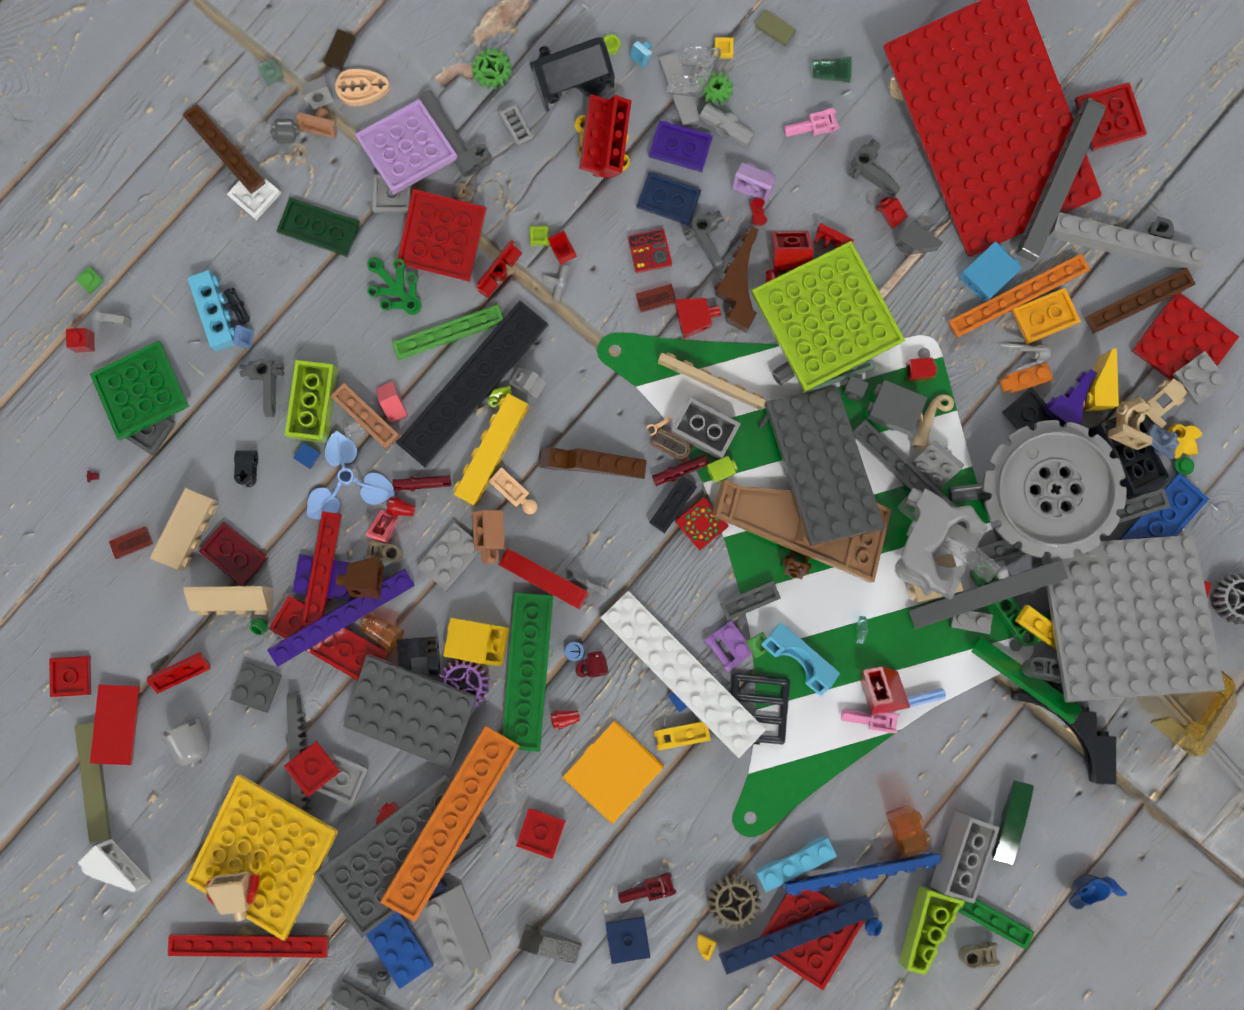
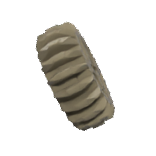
M732 874V880H729L728 876L725 875L726 882L723 883L721 879H718L717 881L720 886L712 885L713 890L716 892H709V896L714 898L708 900L709 905H714L709 908V911L714 913L712 916L714 920L720 918L718 921L720 926L726 922V929H729L731 924H733L734 930H737V924H740L741 928L744 929V922L747 921L749 925L752 924L749 919L750 917L757 919L754 911H761L758 906H755L762 903L761 899H756L760 896V892L755 891L757 888L755 884L749 886L751 883L749 878L743 882V875H740L738 880H736L735 874ZM733 887H741L749 894H737L734 892ZM727 889L728 897L719 904L721 894ZM732 893H733L734 898H736V900H738V901H737V908H738V910H736L735 906H733V904H731V903H732V899H733L732 896H731ZM750 900L748 910L742 914V906ZM721 910H733L736 917L727 916Z

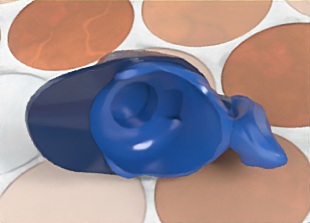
M1083 875L1072 884L1074 894L1069 899V904L1075 909H1082L1086 905L1091 906L1095 902L1104 901L1111 893L1117 896H1126L1127 892L1111 877L1100 878L1094 875Z

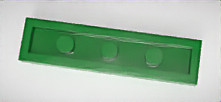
M977 899L975 903L965 901L962 908L960 907L958 910L964 916L1025 950L1035 933Z

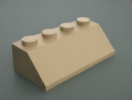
M185 488L150 559L178 570H185L192 561L191 556L200 545L202 534L209 527L208 522L211 516L218 509L217 504L219 501L200 492Z
M184 587L189 610L197 612V615H209V611H216V615H228V611H235V615H247V611H255L254 615H266L267 611H273L272 587Z

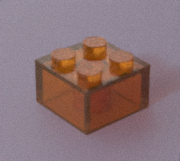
M905 805L885 813L897 846L903 854L910 857L930 849L929 842L931 840L928 832L922 828L921 823H923V819L919 811L916 812L914 808Z

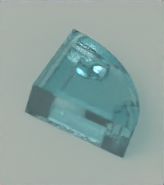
M859 616L856 643L863 644L868 632L866 616Z

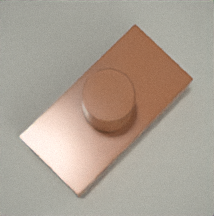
M318 108L315 116L298 113L296 119L299 130L335 138L337 135L335 121L326 119L328 115L326 109Z

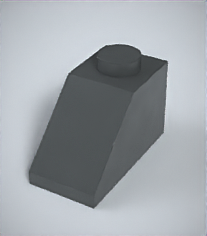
M912 221L895 245L898 246L901 252L914 255L937 251L943 242Z

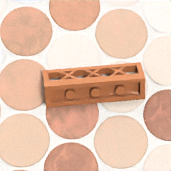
M345 383L330 396L386 450L400 438L399 434Z

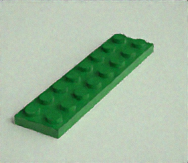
M516 592L514 595L502 735L519 744L517 750L541 751L553 595Z

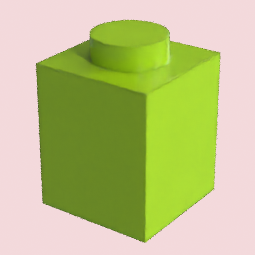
M729 456L708 464L706 469L713 484H717L722 480L735 476L737 466L733 459L730 460Z

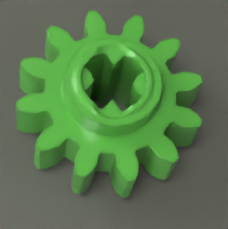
M720 71L718 76L714 72H712L711 78L705 76V82H701V96L706 95L705 102L712 100V106L716 102L722 106L723 99L729 102V95H733V89H731L733 82H728L729 75L723 78Z

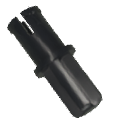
M232 287L231 290L230 288L226 289L224 295L230 304V310L234 311L240 323L246 324L250 321V317L244 308L245 303L240 300L235 288Z

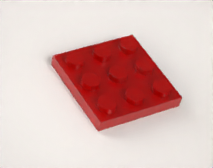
M1130 82L1081 95L1074 99L1078 111L1086 98H1091L1106 106L1089 145L1091 151L1141 138L1147 134Z

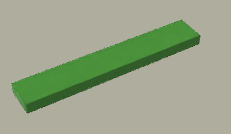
M499 304L393 341L392 345L397 359L400 361L498 326L504 318Z

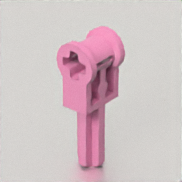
M830 108L822 112L810 114L807 121L785 126L784 133L786 137L810 131H812L813 136L835 132L840 128L835 117L836 110Z
M843 709L841 720L869 725L868 729L897 734V717L900 714L887 712L871 715V712L866 713Z

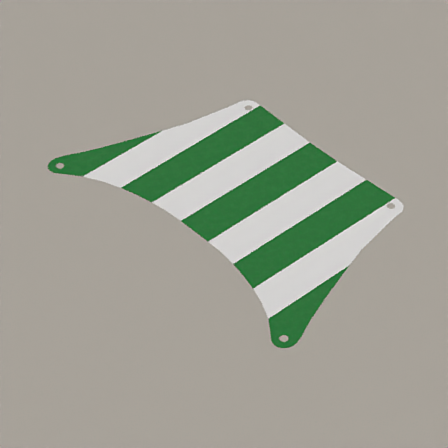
M621 332L608 334L601 339L597 347V354L601 362L634 385L664 419L670 417L671 421L667 424L671 429L675 425L689 397L741 423L723 458L729 456L730 460L733 459L737 466L735 476L726 480L744 487L792 490L770 420L762 429L759 427L767 414L765 404L762 410L756 409L658 364L661 353H671L681 362L684 360L694 365V368L699 370L701 368L706 369L716 378L720 376L727 379L731 385L735 386L738 384L746 388L745 391L751 394L755 392L762 395L766 401L803 394L796 376L782 386L773 378L772 371L787 362L779 345L670 339ZM924 335L904 338L906 341L872 358L875 369L854 376L869 383L860 401L850 400L842 393L848 379L819 389L824 390L838 387L852 431L866 420L910 463L923 451L912 447L918 423L914 433L906 435L873 423L870 419H867L868 412H866L870 401L873 402L876 395H873L876 385L881 384L884 380L927 397L922 410L923 417L928 406L937 396L949 395L954 400L940 347L933 338ZM612 345H618L621 348L619 356L613 357L610 355L609 348ZM921 348H927L930 351L929 358L933 357V362L937 365L935 377L931 380L908 382L906 363L910 359H918V351ZM954 400V406L950 411H942L937 408L928 439L929 444L935 439L943 447H948V451L951 450L952 454L965 464L954 477L939 489L947 498L949 487L978 484ZM942 401L941 404L947 406L948 402ZM856 440L876 502L891 509L874 582L869 583L809 557L808 561L811 564L808 575L804 574L802 580L792 578L784 574L785 567L782 566L785 555L789 556L791 549L727 523L729 527L722 532L740 594L774 581L781 597L779 600L746 613L750 639L761 632L767 637L771 630L782 622L840 673L831 688L819 696L805 684L806 674L804 668L795 658L787 655L774 657L769 651L757 658L753 656L754 675L759 673L766 674L768 677L788 678L790 680L785 743L783 745L769 743L753 744L748 776L732 818L735 830L740 835L746 837L759 836L774 827L812 793L896 734L868 729L869 725L841 720L843 709L870 713L860 682L863 670L885 667L898 671L907 697L940 688L944 689L945 699L892 712L900 714L897 717L896 730L900 731L932 708L1001 674L971 652L981 637L1021 665L1033 654L1034 646H1022L1019 651L1011 650L1009 643L1014 637L991 605L972 610L993 615L990 634L950 627L951 618L915 629L909 610L946 597L941 596L914 603L908 594L909 583L901 580L896 575L895 565L900 559L909 539V536L906 534L913 520L916 521V517L913 514L915 508L906 504L911 491L858 440ZM691 444L687 447L690 460L704 454L709 464L719 460ZM703 467L696 471L713 507H715L721 482L713 484L706 467ZM983 499L952 502L957 507H973L978 517L988 526L985 532H980L984 534L977 548L997 542L985 511ZM945 537L939 548L932 555L933 558L953 553L956 566L967 567L961 577L963 590L967 591L977 587L970 577V570L974 566L982 564L977 548L972 552L963 544ZM795 551L793 560L803 563L805 555ZM1004 560L988 565L999 580L1009 577ZM979 568L977 571V575L981 579L984 577L985 573L984 570ZM1017 596L1012 597L1018 605V607L1021 609ZM1004 600L1001 601V609H1007V602ZM1016 616L1012 618V624L1014 626L1018 625V623L1015 621L1017 618ZM1026 632L1023 636L1024 641L1029 642L1030 635ZM755 683V695L781 697L782 686ZM756 703V715L779 717L780 705ZM760 723L766 729L762 735L778 736L779 725ZM747 812H754L757 816L756 822L752 825L747 824L744 820Z

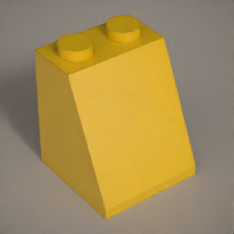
M450 618L443 656L480 664L503 666L509 628Z

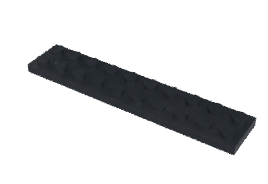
M519 300L398 439L396 444L426 468L546 330L549 324Z

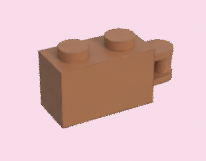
M482 510L473 512L474 551H481V561L483 563H497L499 560L498 550L505 549L503 511Z

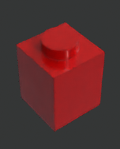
M86 328L66 329V348L76 353L95 351L94 333Z
M933 357L910 359L906 363L908 382L931 380L937 373V365L933 362Z

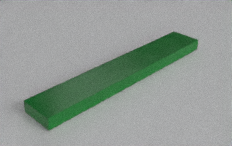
M983 637L972 649V653L1069 723L1073 724L1083 708L1074 702H1065L1064 695L1045 681L1024 675L1022 665Z

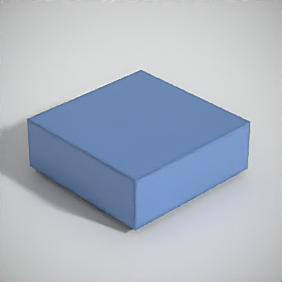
M236 325L233 344L251 349L254 330Z

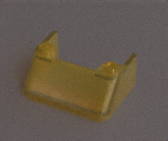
M1223 671L1222 676L1225 690L1217 691L1218 693L1199 722H1189L1185 728L1170 716L1153 719L1150 722L1192 757H1201L1207 753L1237 706L1235 683Z

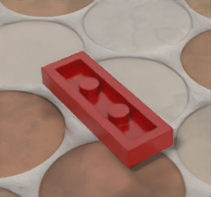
M199 652L147 676V683L158 694L210 670V663Z

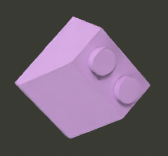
M742 162L735 175L732 189L753 198L763 199L767 203L777 176L769 170L763 171L751 163L745 164Z

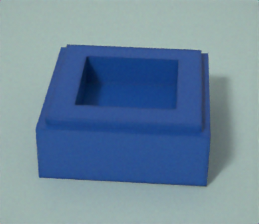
M303 443L293 458L311 469L321 453Z

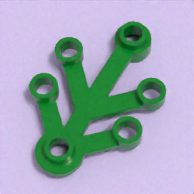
M376 257L369 259L367 263L368 269L373 273H377L390 288L370 286L367 290L368 295L374 298L378 296H399L403 302H391L388 299H383L380 302L381 309L385 311L404 309L407 314H418L422 308L421 300L417 298L418 275L413 272H409L406 275V281L409 283L408 295L404 291V269L406 268L404 260L396 259L393 262V267L396 269L395 281L384 270V262ZM401 261L402 266L398 268L397 264ZM373 262L377 264L375 268L372 267ZM414 275L415 279L411 282L410 276ZM374 288L376 289L375 295L372 294V289ZM385 302L389 303L388 308L384 307ZM411 302L414 303V307L412 309L409 307V304Z

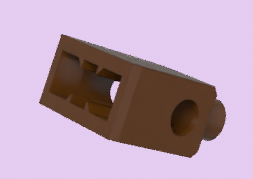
M379 557L351 562L347 566V574L337 575V586H345L352 597L381 599L384 565Z

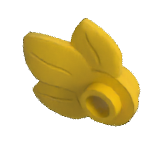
M1182 424L1171 425L1167 433L1170 431L1174 432L1175 430L1179 433L1177 437L1179 445L1175 449V459L1180 458L1182 453L1197 455L1198 447L1195 439L1201 437L1202 432L1192 425L1186 427Z

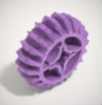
M455 659V666L452 662L448 663L450 670L443 667L442 670L446 675L439 674V677L444 679V681L440 682L447 685L451 682L457 689L462 690V685L458 681H464V678H466V683L471 687H464L462 691H476L477 694L475 696H477V699L485 700V697L481 694H489V691L484 689V687H489L490 683H484V680L490 677L489 675L483 677L482 673L486 672V668L479 670L480 663L473 666L474 662L467 664V661L462 660L461 664L459 659ZM466 668L461 678L451 676L455 670ZM472 671L479 679V686L471 681ZM476 699L475 706L478 707L480 703Z

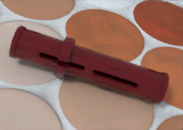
M704 454L678 466L667 467V470L652 475V479L657 487L671 480L672 482L676 481V478L706 467L709 463Z
M451 475L421 478L410 476L407 479H393L392 481L393 491L411 490L413 492L416 489L452 487Z

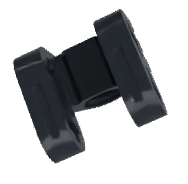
M437 636L397 639L399 666L412 671L411 658L428 657L429 675L440 674V651Z

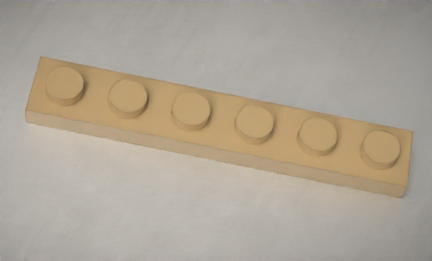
M661 353L658 364L756 409L762 410L766 402L762 395L755 392L751 394L745 391L746 388L738 384L735 386L731 385L727 379L720 376L716 378L706 369L701 368L699 370L694 368L692 363L685 360L681 362L671 353Z

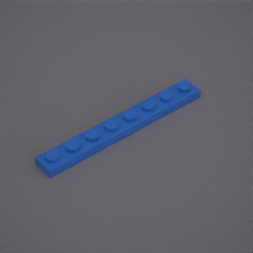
M929 852L789 880L783 883L782 886L787 894L790 893L791 896L801 894L803 890L809 889L810 892L821 890L823 886L834 888L840 886V883L843 882L854 884L863 878L874 880L878 878V875L894 876L897 875L898 871L903 870L904 872H914L916 868L922 866L925 869L933 868L935 864L941 863L939 854Z

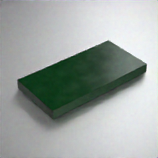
M289 197L276 232L348 258L361 223L349 217Z

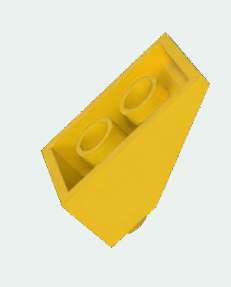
M1113 348L1099 356L1092 369L1097 375L1089 386L1082 412L1104 413L1119 406L1117 348Z

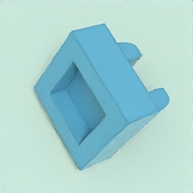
M637 41L632 47L630 58L642 68H645L652 53L649 50L652 48V45L647 41L643 44Z

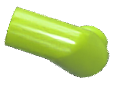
M510 385L492 390L488 398L490 407L496 408L502 397L507 396V394L512 395Z

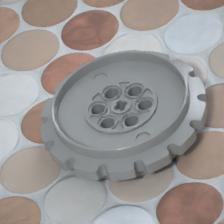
M1050 420L1035 423L1034 430H1030L1028 426H1025L1007 437L1008 446L1001 444L995 449L989 459L993 469L992 471H985L983 476L982 492L989 494V499L983 503L989 520L998 521L999 526L996 528V531L1008 544L1012 545L1019 542V550L1034 557L1040 558L1047 552L1049 559H1066L1074 556L1073 552L1075 549L1080 554L1094 549L1101 544L1099 538L1101 534L1109 536L1120 521V517L1116 515V510L1124 509L1127 489L1119 484L1120 480L1125 478L1120 460L1118 458H1110L1109 454L1112 448L1099 435L1089 437V429L1076 423L1067 422L1062 428L1059 425V421ZM1061 467L1067 471L1065 478L1059 474ZM1041 468L1047 471L1046 478L1040 476L1039 471ZM1072 484L1076 485L1078 489L1075 495L1070 491ZM1032 485L1036 486L1038 490L1035 496L1030 493ZM1055 486L1057 490H1055V493H1051L1050 490ZM1063 501L1068 504L1066 512L1062 511L1060 507ZM1042 502L1048 505L1046 512H1043L1040 508Z

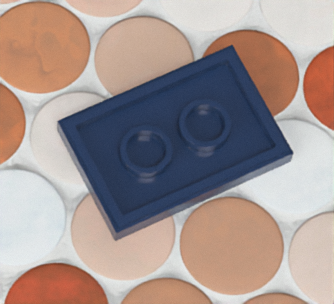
M649 172L637 203V208L689 226L702 190Z

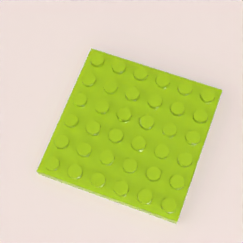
M852 241L751 291L804 393L906 341Z

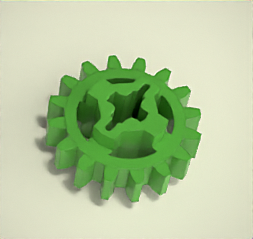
M487 48V53L481 50V56L475 55L476 62H472V74L475 75V81H479L481 87L486 84L488 90L491 86L495 90L497 85L504 87L503 81L509 82L508 76H512V71L510 70L512 65L509 62V57L504 55V51L498 53L497 48H494L493 52H490V49Z

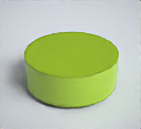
M614 34L604 37L609 55L616 54L620 50V39Z

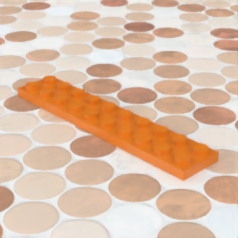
M484 726L380 900V903L414 922L417 920L514 756L519 744L488 726Z

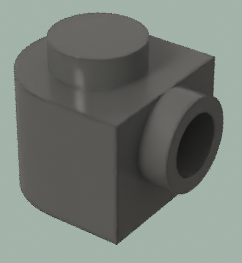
M1158 216L1156 221L1151 223L1148 232L1150 235L1170 240L1174 236V226L1171 220Z

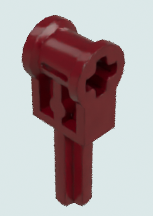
M664 873L644 879V885L619 892L618 898L620 903L623 904L644 897H648L649 901L676 894L677 891L674 889L671 880L672 873Z

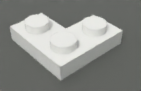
M267 179L264 180L266 184L252 194L239 181L227 195L257 220L281 194Z

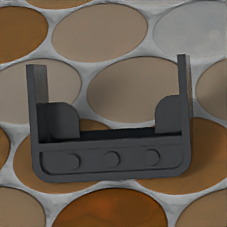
M597 37L544 56L532 64L536 88L546 112L549 111L548 103L554 104L558 102L563 91L587 82L597 80L598 83L603 85L610 83L611 88L615 87L614 70L606 43L602 37Z

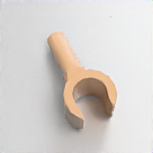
M667 417L656 425L649 424L646 430L653 426L655 432L650 435H657L659 429L670 422L671 418Z

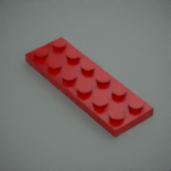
M288 595L269 630L283 638H287L304 628L305 626H301L305 604ZM346 627L306 650L357 681L368 654L386 660L389 652Z

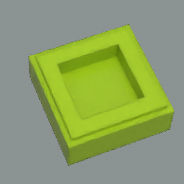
M530 226V246H549V227Z

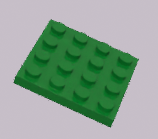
M159 340L90 373L116 438L120 441L190 407L163 344Z

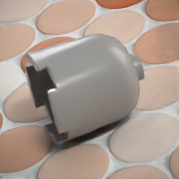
M199 717L194 719V723L188 720L172 727L169 733L167 731L161 733L172 759L178 765L185 766L190 764V767L197 766L202 763L201 759L209 752V742Z

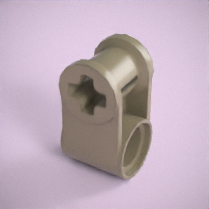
M367 540L368 549L364 559L379 557L381 561L392 563L402 560L403 550L400 547L384 542ZM391 549H396L397 555L391 559L389 552Z
M983 942L976 945L963 946L958 952L960 961L971 969L1000 965V961L997 959L996 942ZM973 953V959L967 961V956Z

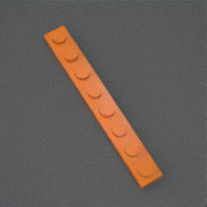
M1081 253L949 320L947 323L957 339L1087 273L1091 269Z

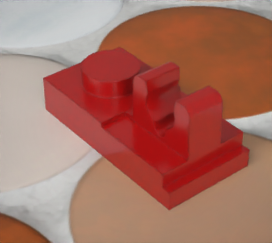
M820 223L813 242L816 244L819 239L823 238L825 241L823 248H827L829 242L835 248H838L850 241L853 243L854 239Z

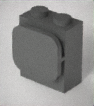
M886 380L881 384H877L873 395H876L873 402L870 401L866 412H868L867 419L889 430H896L906 435L914 433L927 397Z

